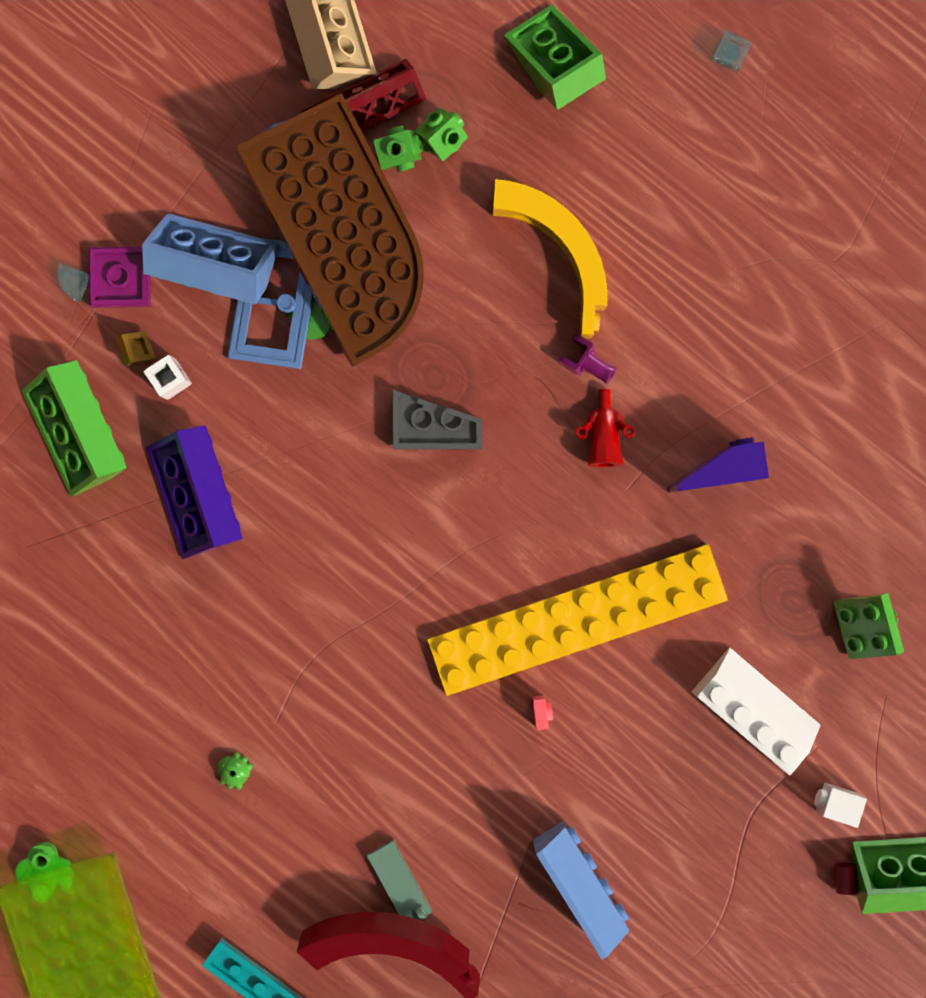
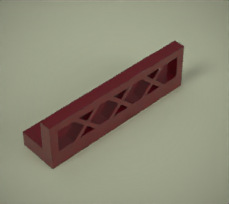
M404 59L301 112L303 113L342 93L351 112L356 110L364 113L360 123H358L363 132L427 99L414 67L407 59ZM412 82L417 94L408 99L398 97L401 88ZM381 97L389 99L386 110L380 113L372 110L375 100Z

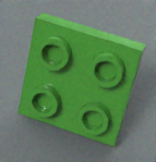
M888 593L844 598L833 602L848 659L894 656L904 652L897 627L898 618H895L897 613L892 608Z

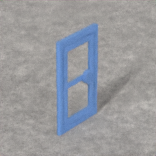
M265 239L278 243L276 257L293 259L284 241ZM301 272L299 274L295 299L289 294H283L278 300L261 297L257 302L259 304L278 306L285 313L293 311L287 350L245 344L252 304L237 300L228 359L294 369L302 368L313 294Z

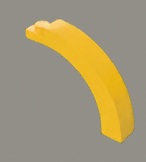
M495 179L493 216L513 218L533 225L551 237L568 257L577 276L580 288L581 315L579 335L585 339H591L594 331H599L600 314L595 313V310L604 311L607 307L606 276L594 242L579 220L552 197L527 185Z

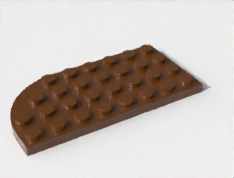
M341 93L235 146L234 150L352 367L390 346L405 331L412 321L421 299L424 273L422 255L415 234Z

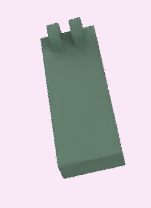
M394 839L367 854L371 865L399 915L423 920L432 913L430 904Z

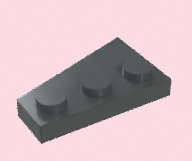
M393 390V450H482V419Z

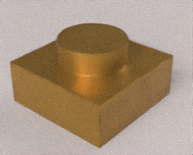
M147 331L121 334L115 338L124 366L149 363L156 359Z

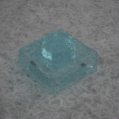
M726 30L711 60L738 73L752 42Z

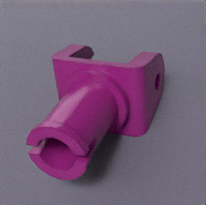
M575 334L573 341L585 349V353L577 364L563 356L557 362L575 375H580L582 372L587 371L605 384H608L617 370L616 367L595 356L596 352L593 343Z

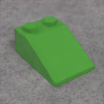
M553 4L504 35L506 42L541 94L556 110H559L606 79L602 53Z

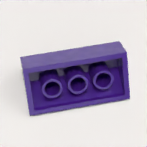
M206 425L176 431L146 447L182 559L243 539L240 524L236 519L231 503V496L227 491L222 476V469L217 461L213 442L208 434Z

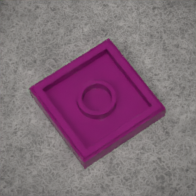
M142 247L89 248V304L91 308L151 307V276L143 272Z

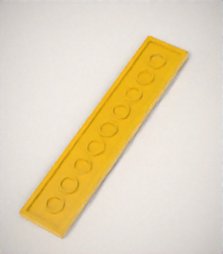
M705 544L428 638V642L446 696L728 601L710 546Z

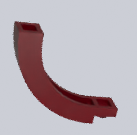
M356 912L325 919L304 929L301 933L296 952L317 971L334 961L350 956L363 954L391 955L414 961L433 970L449 982L464 998L478 997L480 973L475 966L469 964L470 950L447 932L421 920L392 913Z

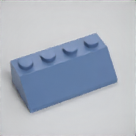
M167 213L142 244L143 272L146 275L161 280H168L187 287L208 291L215 295H222L256 305L267 288L278 250V243Z
M562 821L533 839L535 852L598 955L603 960L629 932L626 920L630 918L620 902L615 905L609 895L614 892L605 877L600 880L594 872L597 865L590 853L586 852L583 854L577 845L582 841L573 826L567 829Z

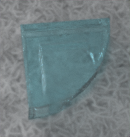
M59 264L58 280L62 290L70 298L80 303L89 280V274Z

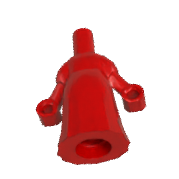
M599 389V408L589 415L588 421L583 426L577 428L576 436L578 439H586L588 432L592 429L588 466L599 468L620 467L624 465L621 454L618 429L623 431L625 438H633L635 429L622 420L621 414L616 409L611 408V390ZM630 430L632 433L627 434L626 431ZM581 431L585 432L584 435H580L579 433Z

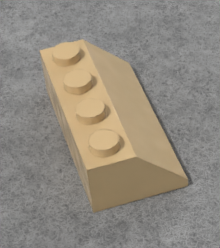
M285 0L313 89H337L360 82L377 73L355 0Z

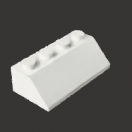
M731 648L725 651L691 692L788 775H791L810 753L821 726Z

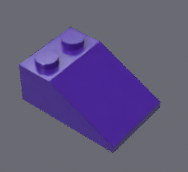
M754 437L729 442L730 447L720 450L668 486V493L769 478L764 442L754 443Z

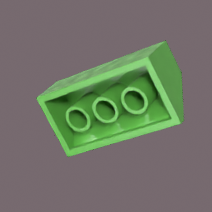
M77 360L45 368L21 390L70 497L114 478L127 468L124 456L118 450L112 437L111 428L105 422L99 409L98 400L93 396L87 383V377L84 371L81 370Z
M926 837L852 842V863L856 865L858 892L856 895L862 914L926 910Z

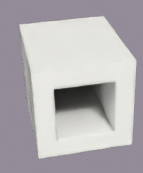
M167 355L143 371L158 395L167 400L192 384L177 359L170 355Z
M824 782L823 788L817 791L815 797V806H817L815 811L823 817L858 828L867 799L859 793Z

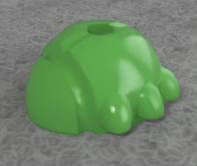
M238 752L232 757L230 755L225 756L219 761L217 766L218 774L221 775L220 783H226L229 789L235 786L237 790H240L242 785L248 780L247 777L250 776L253 764L247 762L248 758L246 756L240 757ZM231 771H234L236 775L233 776Z

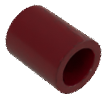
M849 862L834 864L836 893L842 895L856 894L858 892L856 865Z

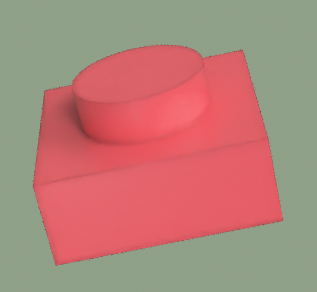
M544 695L532 696L536 730L549 729L548 721L553 720L551 702L546 703Z

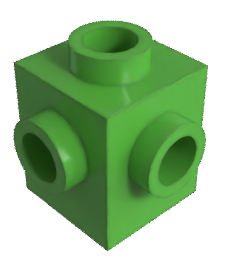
M440 107L436 111L431 112L425 121L414 131L416 135H419L427 151L442 162L450 154L456 152L468 138L462 128L465 124L458 114L454 111L449 113Z
M399 126L387 130V136L373 140L381 170L397 168V172H402L415 168L413 162L422 160L420 155L423 152L422 142L419 135H415L414 130L404 131V127Z

